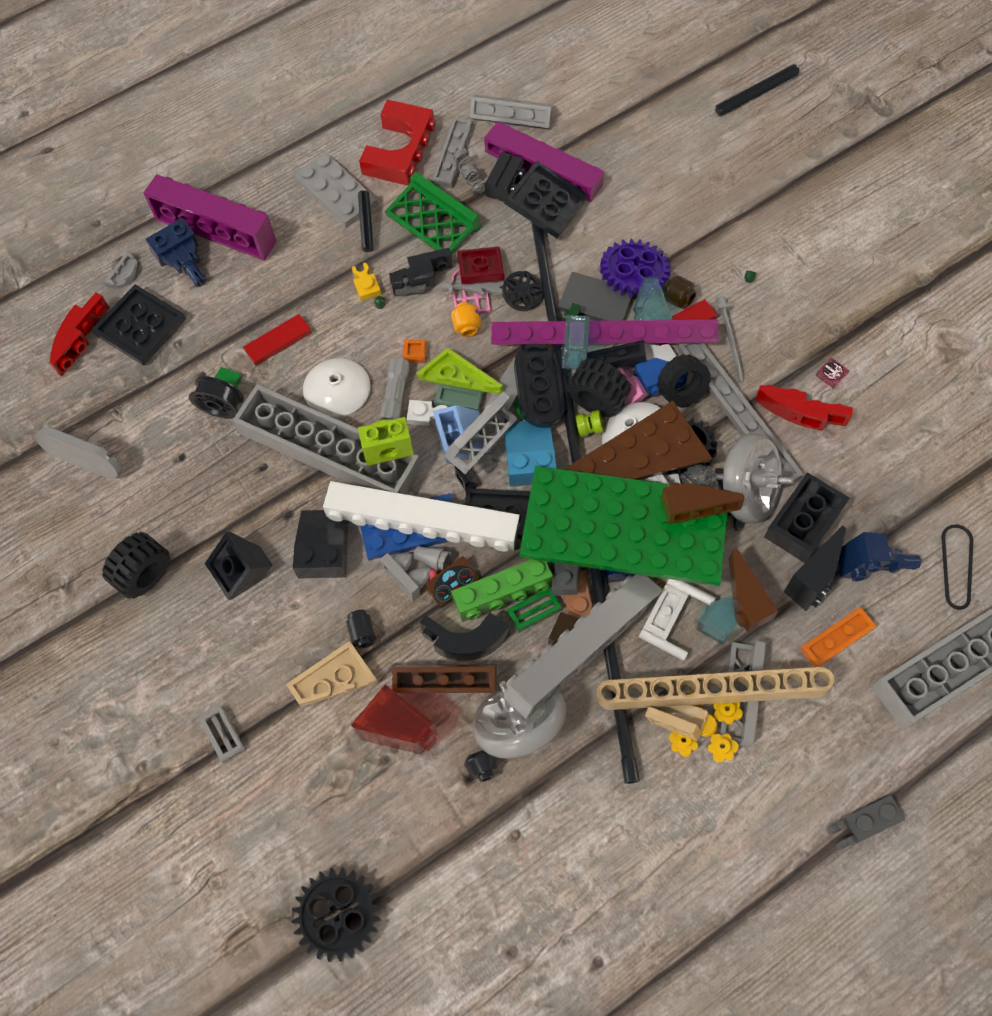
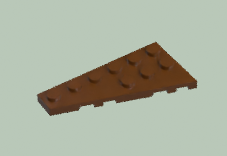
M671 401L563 470L640 480L664 474L667 471L683 469L703 462H711L713 459L674 401Z

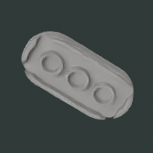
M42 427L34 435L37 443L45 451L75 466L107 478H116L122 470L117 458L108 457L106 455L108 452L104 448L51 427Z

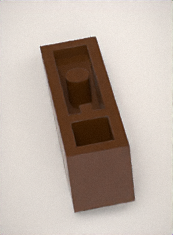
M671 483L663 488L661 494V502L669 525L741 510L745 500L743 494L691 483Z
M735 548L728 559L734 617L738 625L744 627L747 633L773 620L778 610L738 549Z

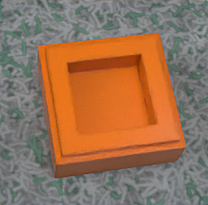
M404 339L403 358L409 361V363H425L426 340Z

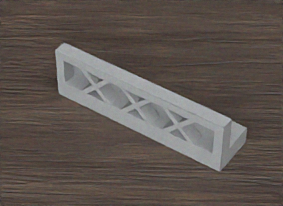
M473 95L471 96L469 118L549 128L554 105Z
M504 392L452 443L444 454L465 475L517 420L504 407L510 399ZM499 413L509 422L498 423L496 415ZM484 428H493L495 436H486ZM472 440L481 441L482 449H473ZM468 454L470 463L466 465L457 455Z
M755 641L753 646L732 642L727 673L746 672L745 669L749 667L748 671H763L766 642ZM736 650L750 652V661L742 666L735 658ZM734 685V688L739 692H744L747 690L746 686L741 690H738L737 687ZM759 701L742 702L744 704L742 723L740 720H734L741 729L740 739L731 737V740L736 741L738 746L750 747L754 743ZM724 721L720 725L719 734L721 736L726 734L727 724Z

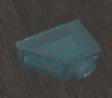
M646 277L643 279L633 307L635 313L634 320H672L658 278Z
M567 315L561 349L562 368L577 369L580 363L586 359L590 324L589 316Z
M733 598L712 601L708 609L703 607L696 618L699 621L696 630L723 645L736 623Z

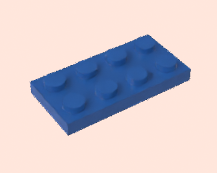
M451 493L428 498L453 503ZM366 524L360 526L368 561L382 558L387 553L391 556L412 551L417 546L430 547L450 542L446 538L436 537L431 539L419 533L404 534L397 529L389 528L388 530H382L375 527V525Z

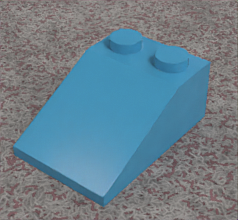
M527 421L515 422L504 433L509 487L532 485L535 466L556 469L550 427L540 428L531 425Z

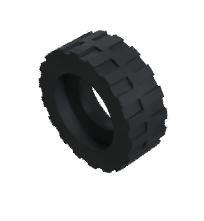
M682 354L668 361L665 367L661 369V373L658 375V391L669 403L674 401L676 406L680 408L688 407L698 402L705 395L704 393L708 390L709 383L711 382V374L707 366L697 357L691 354ZM689 371L692 372L693 377L690 383L683 389L676 390L675 384L683 374Z

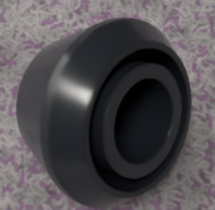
M481 750L466 757L464 767L473 779H479V782L489 781L494 778V773L498 771V757L491 756L484 750Z

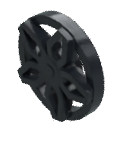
M517 271L505 279L502 286V295L505 302L511 308L518 311H529L534 309L541 301L543 287L533 274L528 271ZM520 276L519 282L517 279H514V277ZM523 277L527 278V282H523ZM530 279H531L535 284L529 285ZM506 286L512 291L509 297L506 292ZM538 294V299L534 303L533 296ZM522 301L525 306H519L515 303Z

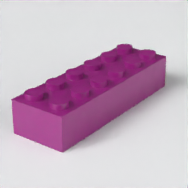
M158 174L155 175L143 192L157 221L170 225L183 217L195 235L265 261L277 242L269 216L263 211L253 210L244 204L234 203L225 197L212 195L206 190L201 191L189 184H182L170 177H163Z

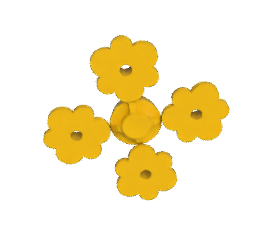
M690 690L688 693H682H684L685 695H691L694 693V690ZM740 702L714 704L713 707L716 710L714 717L709 714L700 736H711V744L708 746V751L713 754L714 761L718 763L723 762L725 759L727 761L733 760V753L738 751L739 746L736 741L731 740V736L727 733L723 734V736L714 734L718 727L717 721H724L727 725H731L734 720H740L743 716ZM701 704V705H693V706H696V707H698V708H702V707L704 706V704ZM671 732L669 735L672 751L679 752L682 757L690 756L692 750L694 751L698 748V743L693 739L675 732Z

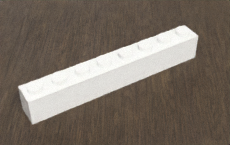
M330 481L323 504L326 516L333 521L347 520L360 526L366 524L375 525V527L382 530H388L389 528L397 529L404 534L419 533L431 539L441 537L453 543L463 541L475 547H484L485 545L503 552L508 550L514 551L520 525V516L517 514Z

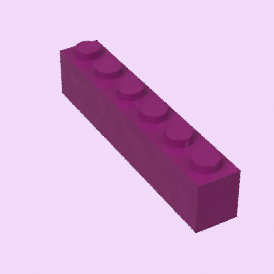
M497 121L484 137L486 153L499 158L502 152L510 154L512 157L523 158L526 172L530 170L536 161H539L589 195L587 201L589 202L593 200L603 186V170L564 153L562 150L547 145L543 141L532 138L526 133L515 130L509 125Z

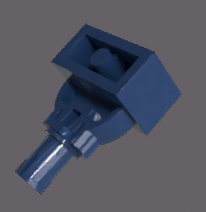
M183 217L146 238L150 251L161 267L167 264L175 268L179 274L183 273L182 267L196 287L201 286L199 280L202 284L207 281V278L195 263V261L197 264L200 263V258L197 255L198 243L195 234Z
M863 532L842 546L838 564L841 578H850L852 581L858 582L866 580L868 575L882 570L889 571L890 573H896L900 569L917 570L921 566V558L919 555L903 554L902 550L888 546L886 534Z

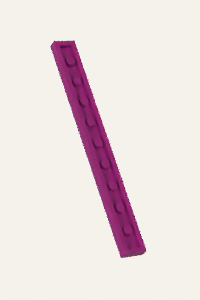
M718 319L491 322V345L627 344L644 340V343H718Z

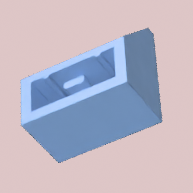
M455 405L433 411L443 454L480 416L478 410ZM472 440L473 449H482L481 441ZM458 454L457 457L463 460L469 458V455ZM445 457L446 464L451 463V462Z

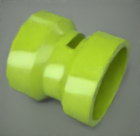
M600 410L592 411L588 415L584 413L576 415L581 437L588 436L593 432L596 434L604 432Z

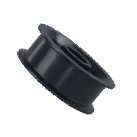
M209 376L196 378V389L189 394L190 402L209 415L224 419L234 418L238 413L237 405L244 400L240 390L218 378Z

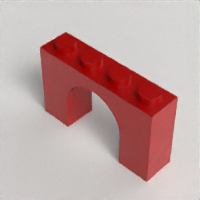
M387 99L380 114L382 128L406 134L411 138V141L405 147L397 150H385L366 145L359 160L361 174L408 186L411 180L410 177L416 172L418 162L422 161L423 150L429 144L431 131L434 132L436 128V119H434L432 109Z

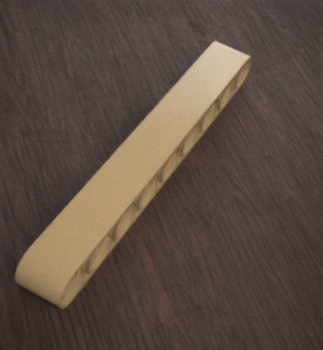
M825 667L606 680L598 686L597 698L599 705L607 710L648 708L649 706L668 707L818 698L828 694L834 684V675ZM814 678L823 679L826 682V686L820 687L816 685ZM787 680H796L800 687L796 689L790 687ZM738 682L743 683L747 690L739 692L734 688V684ZM760 682H770L773 685V689H763ZM715 684L719 686L721 691L719 693H711L707 686ZM683 686H690L694 689V693L685 695L682 693L681 688ZM662 687L668 691V694L661 697L656 695L654 691ZM632 689H638L642 695L639 698H632L628 692ZM609 690L613 691L616 696L611 700H606L602 694Z

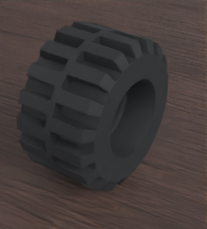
M585 359L580 363L567 384V391L570 397L586 411L591 413L592 411L600 410L601 416L608 418L618 414L630 394L631 384L627 377L613 365L602 360Z
M133 533L118 543L110 552L103 566L102 576L106 582L128 599H135L150 591L160 581L169 566L170 553L147 533Z

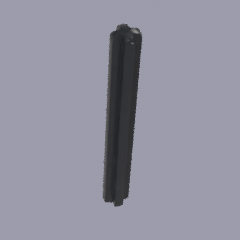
M792 64L715 106V112L718 116H722L799 74V67L796 64Z

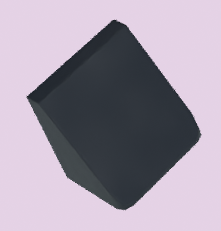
M454 466L455 476L465 492L466 488L475 489L481 485L472 468L465 475Z

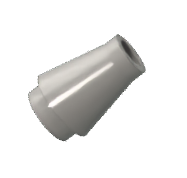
M417 546L415 549L414 559L438 572L447 568L451 563L452 555L445 548Z

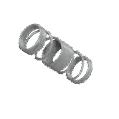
M466 148L457 150L453 158L456 163H459V169L467 184L471 186L472 194L479 195L485 191L483 179H478L473 185L468 183V181L474 180L479 176L480 172L474 163H470L463 167V169L460 168L461 164L471 159ZM484 186L482 189L475 191L478 187Z

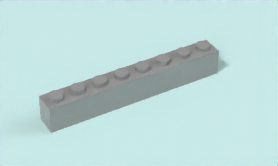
M636 574L632 577L629 575L622 582L619 590L614 588L607 595L604 603L599 601L594 605L589 616H581L574 624L575 628L571 631L565 630L559 636L558 642L554 646L549 644L542 651L541 657L538 660L534 658L530 660L524 667L523 673L520 675L514 674L506 683L507 690L503 698L525 719L529 718L651 608L663 590L647 576Z

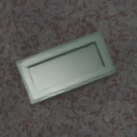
M439 384L434 406L445 405L451 407L456 405L480 411L484 394L482 391Z

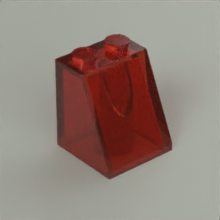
M386 684L351 724L357 737L362 741L420 755L425 750H431L437 742L436 736L438 734L434 722Z

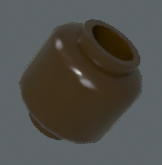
M679 275L674 276L671 280L667 279L662 288L665 301L678 308L690 306L697 295L695 284Z

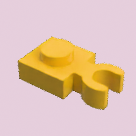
M363 263L364 270L361 272L357 271L355 266L352 267L353 275L356 278L353 280L361 301L381 295L374 273L370 274L366 263Z

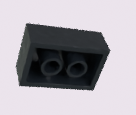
M807 472L770 524L764 538L805 563L816 550L850 498Z

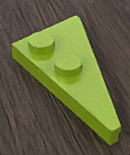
M446 348L417 372V377L421 381L499 395L504 391L502 384L449 348Z

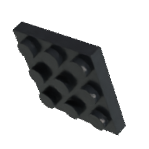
M536 161L506 197L504 204L558 239L587 201L589 195L539 161Z
M134 284L91 331L98 338L144 366L186 320V317L179 310Z

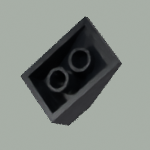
M301 510L293 555V570L298 579L346 578L349 521H333L326 516L324 510Z
M843 525L792 576L783 591L805 611L812 605L817 608L826 598L825 596L832 590L829 585L835 576L846 528Z

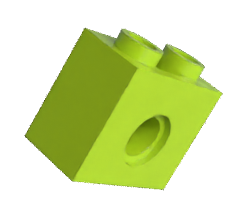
M405 417L393 420H380L371 425L358 427L367 466L414 455Z

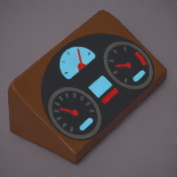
M461 556L425 584V588L439 607L442 608L452 600V590L479 580V577L466 558Z

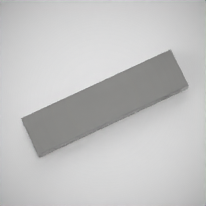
M453 117L431 179L434 185L452 188L459 168V163L455 162L453 155L457 150L466 148L473 127V121Z

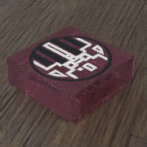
M831 357L817 371L815 376L834 389L848 375L849 370Z

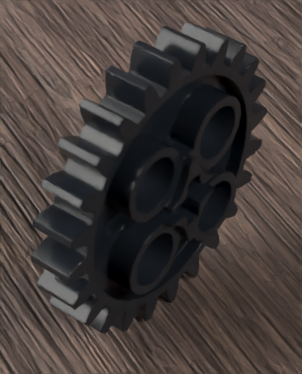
M330 868L328 877L320 871L319 881L309 878L312 886L310 888L301 887L305 893L304 897H295L301 904L300 907L292 908V911L299 914V917L293 919L291 923L300 925V928L294 932V935L304 936L299 942L301 946L310 944L307 949L308 954H312L316 949L318 950L316 959L321 960L325 953H327V961L331 963L335 955H337L339 962H344L345 953H348L350 958L354 959V949L357 948L361 952H365L362 943L364 941L373 943L369 936L370 932H379L373 926L374 922L382 921V918L375 915V912L382 909V906L373 903L379 898V895H370L369 893L374 886L372 884L363 886L366 880L364 876H361L356 881L357 872L354 870L351 871L349 876H346L345 868H341L339 875H336L335 870ZM344 888H349L351 890V898L345 903H340L338 899L339 892ZM324 900L326 905L324 912L320 915H315L313 912L315 902ZM359 902L360 906L358 908L341 913L339 921L331 918L317 927L314 926L316 921L333 916L335 908L343 911ZM359 914L361 925L357 929L351 930L348 926V920L352 915ZM333 926L336 932L335 937L330 942H325L323 931L325 928Z

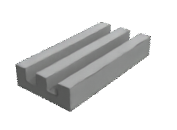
M222 705L199 718L223 764L228 761L227 759L237 756V753L246 750ZM219 713L237 745L235 748L232 747L216 717ZM209 719L213 721L228 750L225 754L207 722Z

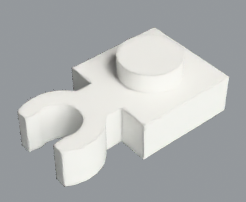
M409 400L407 424L430 426L431 420H434L433 411L447 408V406L438 405L433 408L431 401Z

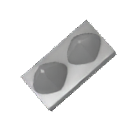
M387 553L380 558L383 570L414 602L420 597V589H422L430 577L431 567L418 568L406 574L411 564L412 554L400 553L391 557Z

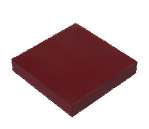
M500 247L457 251L461 285L505 280Z

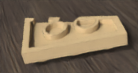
M348 641L291 680L286 686L299 705L303 707L376 684L378 681L351 642Z

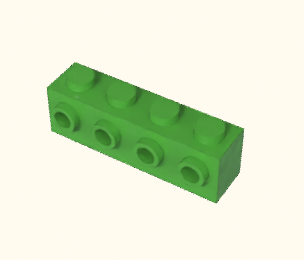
M531 559L452 590V599L462 622L474 620L484 613L499 610L504 605L521 601L534 593L546 591L552 587L553 575L546 561Z

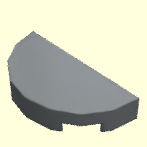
M129 251L124 254L104 281L106 287L113 289L122 288L136 279L139 265L134 255Z

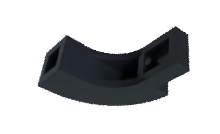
M491 612L488 613L477 628L467 633L450 632L427 615L420 621L422 635L431 642L436 640L433 644L435 652L445 658L457 661H472L483 658L497 650L510 635V625Z

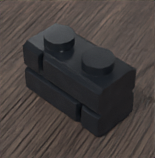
M504 152L500 154L485 182V195L487 197L497 198L499 201L505 202L506 197L526 174L523 158L512 157V155Z

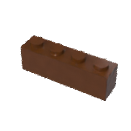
M409 664L392 667V693H495L497 690V664Z

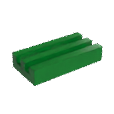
M551 588L508 608L507 614L519 633L562 611V607L556 597L553 596ZM549 596L550 600L518 616L515 615V613ZM551 605H554V607H552V608H550V609H548V610H546V611H544V612H542V613H540V614H538V615H536V616H534V617H532V618H530V619H528V620H526V621L520 623V621H522V620H524V619H526V618H528V617H530V616H532V615H534V614H536V613L542 611L543 609H545V608H547V607H549V606H551Z

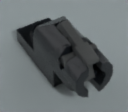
M450 248L407 257L409 268H402L389 273L393 294L396 296L424 292L426 287L435 285L434 272L453 267Z

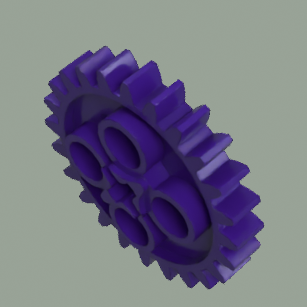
M630 239L629 243L622 240L621 245L614 242L613 247L608 246L607 252H603L600 273L603 274L602 280H607L606 286L614 285L613 291L621 290L620 295H624L627 292L629 293V298H632L633 294H636L638 299L641 298V294L648 298L650 292L656 295L658 289L662 290L664 283L670 277L671 263H667L668 257H663V250L657 252V245L651 248L649 247L650 242L644 245L641 239L637 243H634L633 239Z

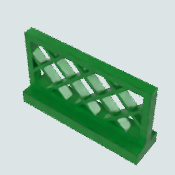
M415 172L410 177L412 182L385 210V214L435 251L442 249L440 241L451 240L452 245L449 248L452 255L473 231L477 232L482 227L479 216ZM413 190L419 194V199L408 201V196ZM432 203L435 210L423 212V204ZM420 205V212L409 214L408 206ZM399 207H405V214L395 215L393 212ZM448 214L450 221L439 223L438 215ZM435 216V223L424 225V217ZM420 218L421 225L411 226L409 225V219ZM463 225L466 227L462 233L454 234V226ZM451 227L450 235L439 236V228ZM436 229V237L427 238L424 230Z

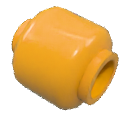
M462 302L457 304L456 308L451 312V319L456 333L461 334L463 337H470L478 333L482 326L478 307L468 302Z

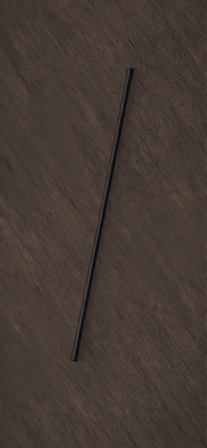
M531 222L547 320L559 321L543 229ZM552 344L553 352L557 355L560 362L566 402L564 420L571 462L573 464L582 458L573 399L567 391V384L569 383L563 344ZM590 568L595 604L599 601L604 603L607 595L602 569ZM613 641L603 650L608 680L621 679L615 641ZM610 691L611 698H615L616 694ZM614 710L624 783L633 784L640 782L627 710Z

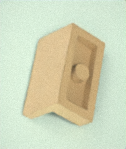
M693 705L655 708L649 706L645 714L650 723L695 741L699 740L709 716L708 711Z

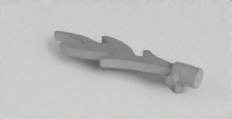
M450 279L449 282H442V291H449L450 295L453 294V289L473 292L482 297L485 296L484 291L495 295H502V289L500 288H502L504 281L461 285V282L453 283V280ZM506 290L507 295L509 296V295H510V291H509V290Z

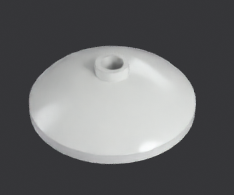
M343 358L329 359L319 363L308 373L303 384V395L308 407L335 419L346 418L357 413L368 401L371 391L370 379L364 368L352 360Z
M636 402L622 407L616 416H611L606 422L604 432L602 433V444L630 428L631 424L635 425L654 413L660 407L648 402Z

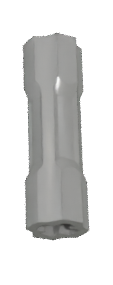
M395 357L390 360L385 397L379 416L380 420H393L401 416L403 393L410 368L409 361L404 358Z

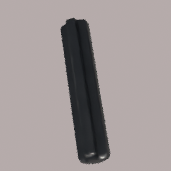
M361 190L358 192L362 251L371 252L374 246L370 193L367 190Z

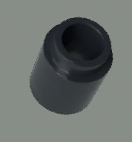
M363 609L349 613L346 624L352 645L358 646L359 649L371 646L372 642L376 639L370 615Z

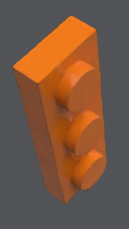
M859 607L804 644L799 650L813 667H820L873 631L877 626L865 611Z

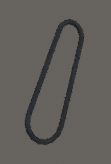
M953 524L947 526L941 536L945 597L949 606L957 610H963L969 606L971 601L974 540L971 532L966 527ZM951 528L964 530L970 540L967 601L963 606L954 605L949 598L945 535Z

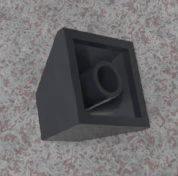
M230 531L225 532L205 562L208 570L228 600L234 599L262 581L273 566L260 546Z

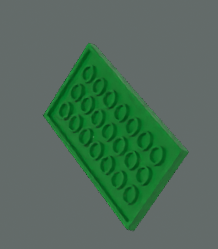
M535 466L520 548V558L719 586L721 583L727 513L669 525L661 502L662 490L669 484Z

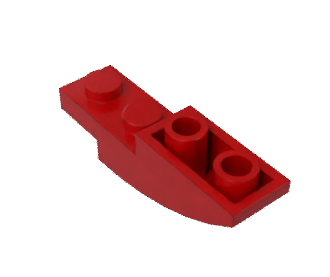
M97 292L94 293L82 308L74 305L56 333L50 353V364L60 376L70 369L72 363L86 350V347L89 345L85 338L86 335L91 332L93 327L106 315L110 308L104 297Z
M760 385L755 398L759 404L773 414L794 424L820 431L823 430L826 423L847 426L853 411V407H847L843 404H828L818 400L809 401L806 400V392L794 388H777L773 385Z

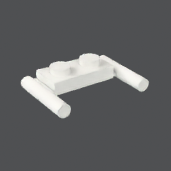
M668 579L639 638L684 661L688 652L666 641V638L688 595L712 606L716 597L685 581Z

